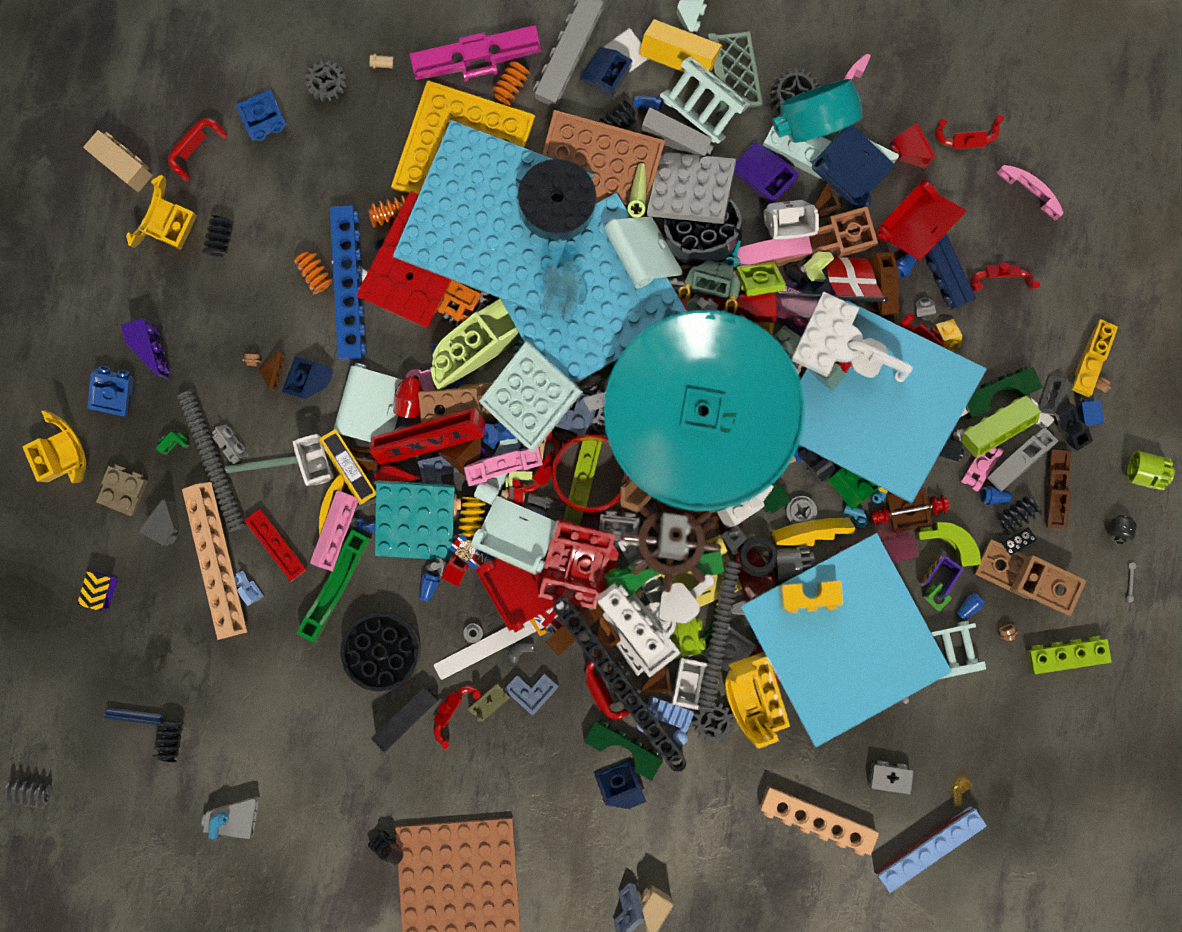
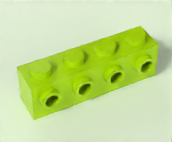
M1027 396L1021 399L1017 398L1009 406L998 409L994 415L985 417L977 425L966 428L963 432L962 443L977 459L1037 423L1041 411Z
M1101 636L1088 637V641H1082L1081 639L1069 640V644H1063L1060 641L1050 643L1051 646L1043 647V644L1031 646L1032 649L1026 650L1029 673L1041 674L1112 663L1108 639H1102Z

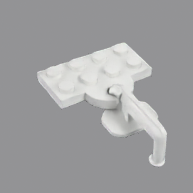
M823 292L792 361L828 377L835 361L851 362L855 372L868 378L875 377L882 365L885 364L898 370L895 374V379L898 382H903L912 372V366L888 355L887 348L883 343L872 338L863 340L860 331L852 325L859 308Z
M705 575L706 580L698 584L691 591L681 583L672 584L670 592L663 591L661 603H650L645 606L635 593L632 597L628 598L630 602L634 600L641 609L639 613L643 617L646 615L652 621L653 625L651 627L654 631L659 630L665 637L664 643L666 647L648 662L606 612L603 614V617L649 677L653 676L681 654L669 637L675 631L676 622L688 623L698 615L700 606L695 598L715 583L713 576Z

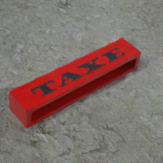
M476 408L468 409L371 438L369 452L380 466L483 438L485 421Z

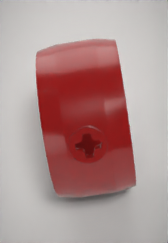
M585 434L569 440L560 448L552 465V482L561 501L569 507L580 512L597 513L605 511L619 502L621 492L613 501L604 506L585 508L577 506L565 498L558 487L556 478L558 463L562 455L571 446L589 440L600 441L610 446L607 437ZM627 474L625 477V483L630 479Z

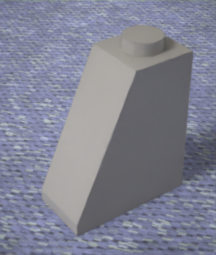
M252 797L209 810L202 818L203 832L208 833L211 818L218 813L224 812L228 815L229 822L219 828V835L246 839L252 838L255 831L260 797Z

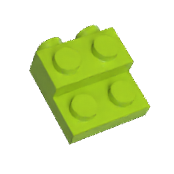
M774 261L737 267L736 275L740 280L741 291L744 290L747 296L785 290V282Z
M695 616L688 623L676 622L675 631L669 638L681 654L673 660L704 655L703 650L706 649L704 638H701V631L703 630L702 620Z

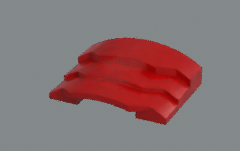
M557 519L545 558L538 596L554 600L557 596L564 595L574 605L596 609L597 597L607 589L604 574L609 573L610 570L615 568L619 555L613 545L615 534Z

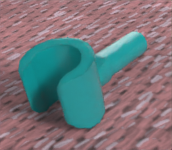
M738 241L732 256L728 257L725 261V264L731 266L733 260V268L740 265L738 251L741 241Z

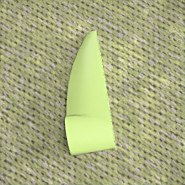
M639 163L629 199L628 213L632 218L642 217L645 213L646 171L645 164ZM638 204L639 208L642 209L641 213L634 214V211L631 210L632 206L635 207L634 205Z

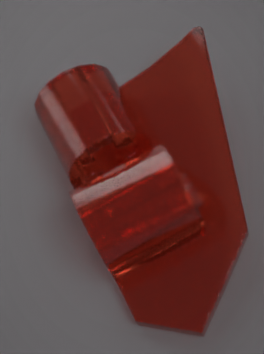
M752 547L747 553L748 562L754 567H764L766 562L757 550ZM739 553L733 557V561L740 563ZM742 567L738 569L740 573L737 576H739V582L747 602L777 580L772 572L758 577L748 574Z

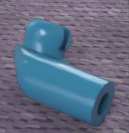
M846 504L844 513L852 515L859 528H865L868 524V518L864 510L859 507L852 510Z
M218 813L210 819L208 839H218L219 828L229 822V817L226 813Z

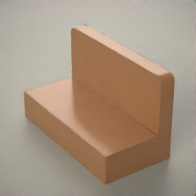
M631 479L621 488V506L639 512L652 497Z

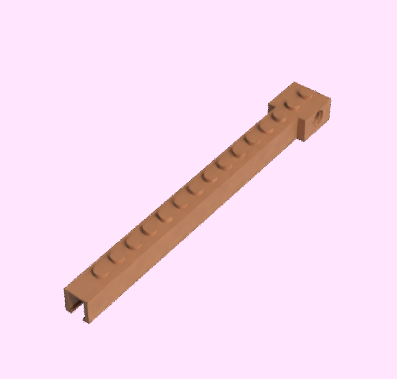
M868 207L831 216L827 221V226L820 227L818 234L809 236L812 254L772 261L778 267L811 258L818 251H836L837 257H843L874 248L878 241ZM687 264L680 266L683 274L667 277V279L673 280L678 278V281H685L690 270L696 266ZM736 267L733 268V273L737 274ZM672 285V287H683L678 285Z

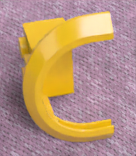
M160 175L151 182L154 185V193L145 218L133 234L128 232L126 235L128 245L132 248L137 247L147 234L181 250L197 217L194 212L163 200L166 178Z
M42 411L45 421L57 425L62 432L48 439L39 438L22 446L37 482H50L68 473L72 483L83 481L86 471V457L77 435L65 420L52 412Z

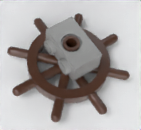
M644 505L640 512L646 520L639 534L622 533L620 536L621 540L637 542L642 561L632 568V574L637 575L648 566L656 573L664 575L663 589L665 592L671 591L672 576L682 575L688 571L699 582L703 583L706 578L697 568L696 564L701 559L704 550L721 551V545L705 543V536L700 526L702 522L710 517V512L704 511L694 518L690 514L678 510V507L670 505V509H663L652 514ZM651 526L657 531L659 537L647 536ZM692 531L695 541L686 540V535H689ZM647 544L659 545V547L650 554ZM688 548L695 549L691 559L686 555ZM659 557L666 558L665 565L656 559ZM674 559H679L684 563L673 566Z

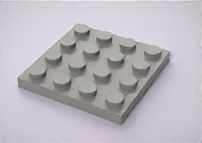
M662 152L652 187L647 216L724 224L736 159Z

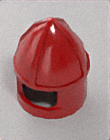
M414 376L405 378L397 386L394 394L393 412L398 416L405 418L421 417L418 392L423 391L420 382Z

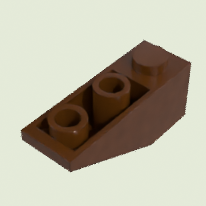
M876 253L869 262L873 268L877 286L882 295L888 298L886 303L884 301H877L880 315L898 314V267L894 253Z

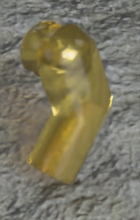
M966 778L960 779L953 786L954 806L963 805L962 794L972 788L970 780Z

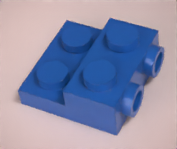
M270 89L236 105L252 141H261L265 139L267 134L281 132L283 127L287 126Z
M105 366L98 367V369L92 371L87 409L125 417L128 414L129 396L132 395L134 376H130L129 372L119 370L117 373L111 372L110 368Z

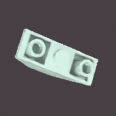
M705 0L679 1L676 14L685 31L692 34L698 32L701 23L698 21L699 16L704 15L707 4H704Z

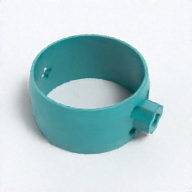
M844 79L814 88L780 104L781 116L772 120L778 138L788 135L792 143L804 142L841 130L863 118L861 99L852 80Z

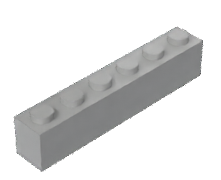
M602 0L575 1L573 6L575 10L573 14L568 15L565 23L567 27L558 36L557 48L553 47L549 56L551 60L548 65L545 64L541 73L543 77L534 86L535 99L554 108L557 107L604 8V1Z

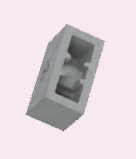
M877 760V763H871L868 786L872 789L911 794L913 770L908 768L906 764L897 763L896 766H890L889 762ZM892 773L895 775V778L890 780L887 778V775Z

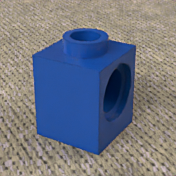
M1094 398L1082 399V403L1076 405L1079 419L1085 425L1093 426L1104 423L1101 400L1094 401Z

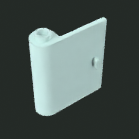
M652 216L626 219L613 218L606 222L604 231L635 288H642L655 278L683 274Z
M355 363V366H350L333 430L336 429L339 435L371 442L372 437L395 430L398 415L393 412L394 394L397 386L403 380L367 370V366Z
M496 496L481 529H478L473 537L471 547L536 574L541 572L545 565L543 560L548 551L556 521Z

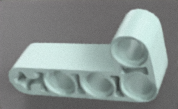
M517 438L501 441L495 455L520 449L522 442ZM508 473L479 483L474 497L492 505L496 496L499 495Z

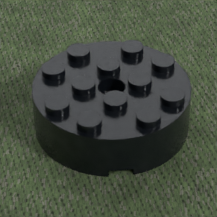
M564 159L545 160L530 168L522 178L518 190V211L525 226L536 236L546 240H568L582 233L593 218L596 205L595 185L589 174L579 165ZM552 199H561V202H554Z
M730 198L724 224L671 218L664 219L666 243L674 257L687 265L699 266L706 260L719 263L724 262L728 257L732 256L738 241H742L741 213L737 205Z
M378 612L359 618L347 629L341 642L340 656L344 671L355 684L370 691H387L405 683L413 675L420 661L421 645L415 629L408 621L396 614ZM378 646L385 649L383 657H379L376 654Z

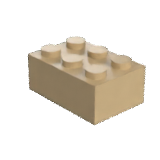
M97 130L83 147L138 193L153 176L148 171L150 168L142 160L132 154L107 132L103 134Z

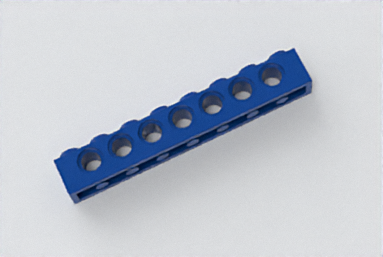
M353 205L330 207L338 359L340 361L364 360L363 354L367 353L366 343H363L362 337L365 335V324H362L361 317H364V306L361 305L360 298L356 296L361 287L359 279H362V268L358 264V260H361V249H358L357 241H360V231L356 227V223H359V212L355 210ZM349 223L350 228L347 231H342V225ZM345 242H351L349 249H342V245ZM345 261H352L350 268H343ZM352 279L353 285L348 288L344 287L345 281ZM348 298H354L352 306L348 307L345 305ZM349 317H355L353 325L349 326L346 324ZM350 336H356L354 344L350 345L347 343V339Z

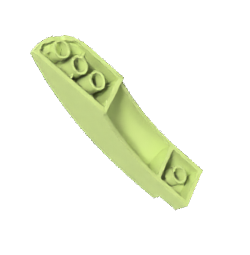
M501 299L472 314L437 345L433 353L431 374L438 390L476 370L516 344L519 339H522Z

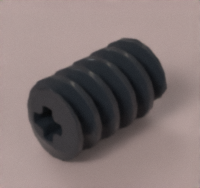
M623 100V105L618 104L617 110L612 109L611 114L606 113L605 119L600 118L599 122L624 129L623 124L628 127L630 126L628 120L636 122V112L627 100Z
M211 215L213 218L209 219V223L213 226L207 227V230L211 233L205 236L210 241L204 242V245L208 248H204L202 252L210 256L223 258L221 254L228 252L223 247L229 246L224 240L231 239L226 234V232L232 231L228 224H234V222L222 216Z
M1025 496L1022 498V501L1018 500L1016 505L1012 504L1009 509H1004L1003 513H998L997 520L1001 529L1010 536L1009 529L1016 532L1015 525L1022 528L1021 521L1028 524V517L1035 520L1034 513L1036 512L1041 516L1042 512L1031 498Z
M165 720L162 723H158V726L162 727L163 730L156 732L161 735V738L155 739L156 742L160 743V746H155L154 749L159 751V753L153 754L152 757L163 762H177L173 758L178 756V752L174 750L179 749L180 745L175 742L180 741L181 737L176 734L182 733V729L178 726L184 725L183 722Z

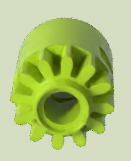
M1135 451L1128 464L1127 481L1144 487L1165 490V486L1171 484L1175 475V469L1172 467L1173 462H1171L1170 458Z

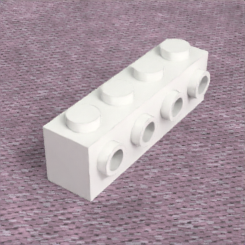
M614 583L597 597V602L648 662L666 647L664 643L665 637L659 630L654 631L651 627L653 623L646 615L643 617L639 613L641 609L634 600L632 602L629 601L626 597L629 595L622 586L618 587Z

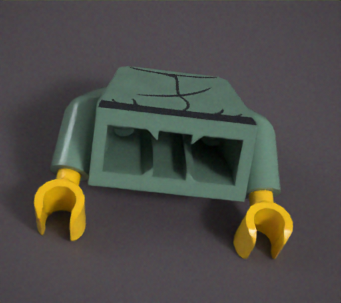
M706 260L702 265L693 267L684 282L685 286L681 287L678 291L680 299L683 294H686V301H689L691 299L690 288L724 298L729 297L730 299L727 300L725 305V311L727 312L728 306H733L734 313L736 312L738 305L736 299L739 294L740 280L733 273V266L727 265L725 262L719 263Z

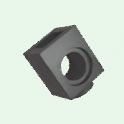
M738 525L721 535L724 544L733 556L739 554L744 543L748 541Z

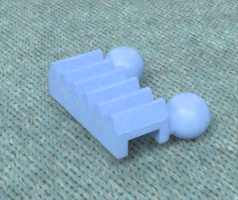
M650 695L647 704L658 720L680 727L673 734V741L679 746L686 744L688 741L686 732L694 711ZM644 711L643 717L640 718H645L648 713ZM636 723L638 730L643 732L639 725Z

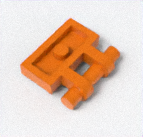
M452 280L438 308V312L454 317V320L457 322H464L469 318V316L464 314L465 310L473 312L482 295ZM450 301L459 305L458 310L448 306Z

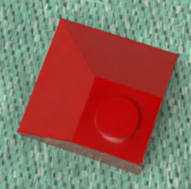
M918 123L895 137L890 143V150L899 155V161L926 168L936 157Z

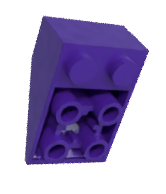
M755 142L736 161L734 171L767 204L776 203L799 177V174L787 162L758 142Z
M144 318L122 324L121 327L126 344L156 375L169 379L168 373H170L167 362H164L163 359L165 351L163 345L159 344L158 337L160 333L158 327Z

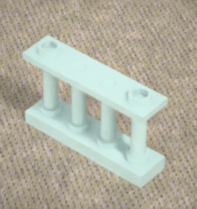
M690 56L681 64L685 73L672 91L666 90L662 92L660 97L664 99L665 104L674 107L707 134L708 137L712 138V142L719 144L726 138L721 132L735 113L741 114L750 104ZM694 76L699 80V86L685 104L677 96L690 77ZM710 89L714 93V97L703 113L699 115L692 107L704 90ZM724 101L729 105V109L717 126L713 127L706 120L718 103Z
M969 621L957 623L958 627L931 632L932 636L942 634L949 662L948 666L952 671L940 679L986 669L985 662H978V659L975 658L969 628L976 627L975 623L969 624ZM961 630L968 659L966 661L967 665L959 666V663L956 662L950 632Z

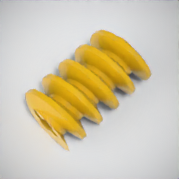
M462 497L467 502L461 504L466 510L460 511V514L464 515L465 518L459 519L464 525L459 526L458 529L463 531L462 535L474 537L477 529L482 527L478 522L484 520L483 517L479 516V514L485 513V510L481 509L480 506L486 505V503L477 498Z

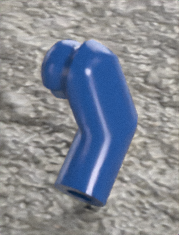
M356 517L358 522L356 530L363 533L375 531L376 521L366 523L363 522L362 517Z

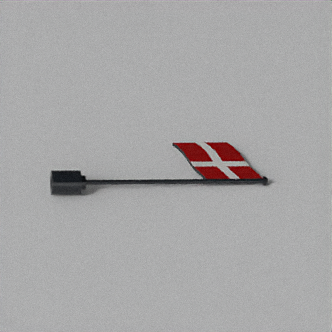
M834 257L826 266L829 283L835 294L832 296L842 300L884 301V303L888 301L887 296H883L877 286L873 268L867 259ZM775 293L776 297L821 298L822 296L818 294Z

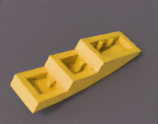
M849 517L825 518L796 523L772 531V536L777 545L814 546L815 540H834L835 534H854L855 527Z

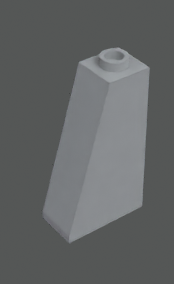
M649 107L642 124L641 134L665 140L664 145L685 154L703 157L706 155L710 156L713 145H710L712 138Z

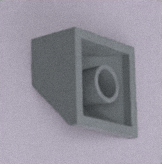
M162 500L140 528L139 532L163 546L173 544L178 537L176 534L179 532L176 503Z

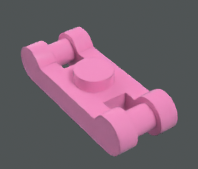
M995 447L988 451L993 454L990 459L984 456L985 454L977 459L974 458L961 478V482L964 484L968 483L977 492L1004 452L1001 448ZM973 473L979 476L977 480L972 478Z

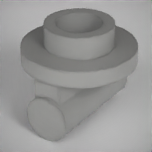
M923 297L915 303L916 317L936 314L935 302L930 298Z
M437 557V560L427 565L425 570L427 572L436 570L437 574L442 576L446 568V562L441 557Z

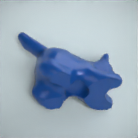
M500 421L495 424H485L483 442L491 446L492 449H495L496 444L500 441L516 438Z

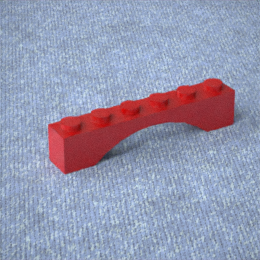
M746 293L738 295L736 299L738 305L735 313L742 314L756 323L776 322L775 293H764L755 296H747ZM711 295L701 296L706 301L710 298L718 305L716 309L719 311L725 310L726 302L730 299L729 297H712ZM685 296L682 297L680 300L687 311V301ZM728 306L727 311L734 312V307Z

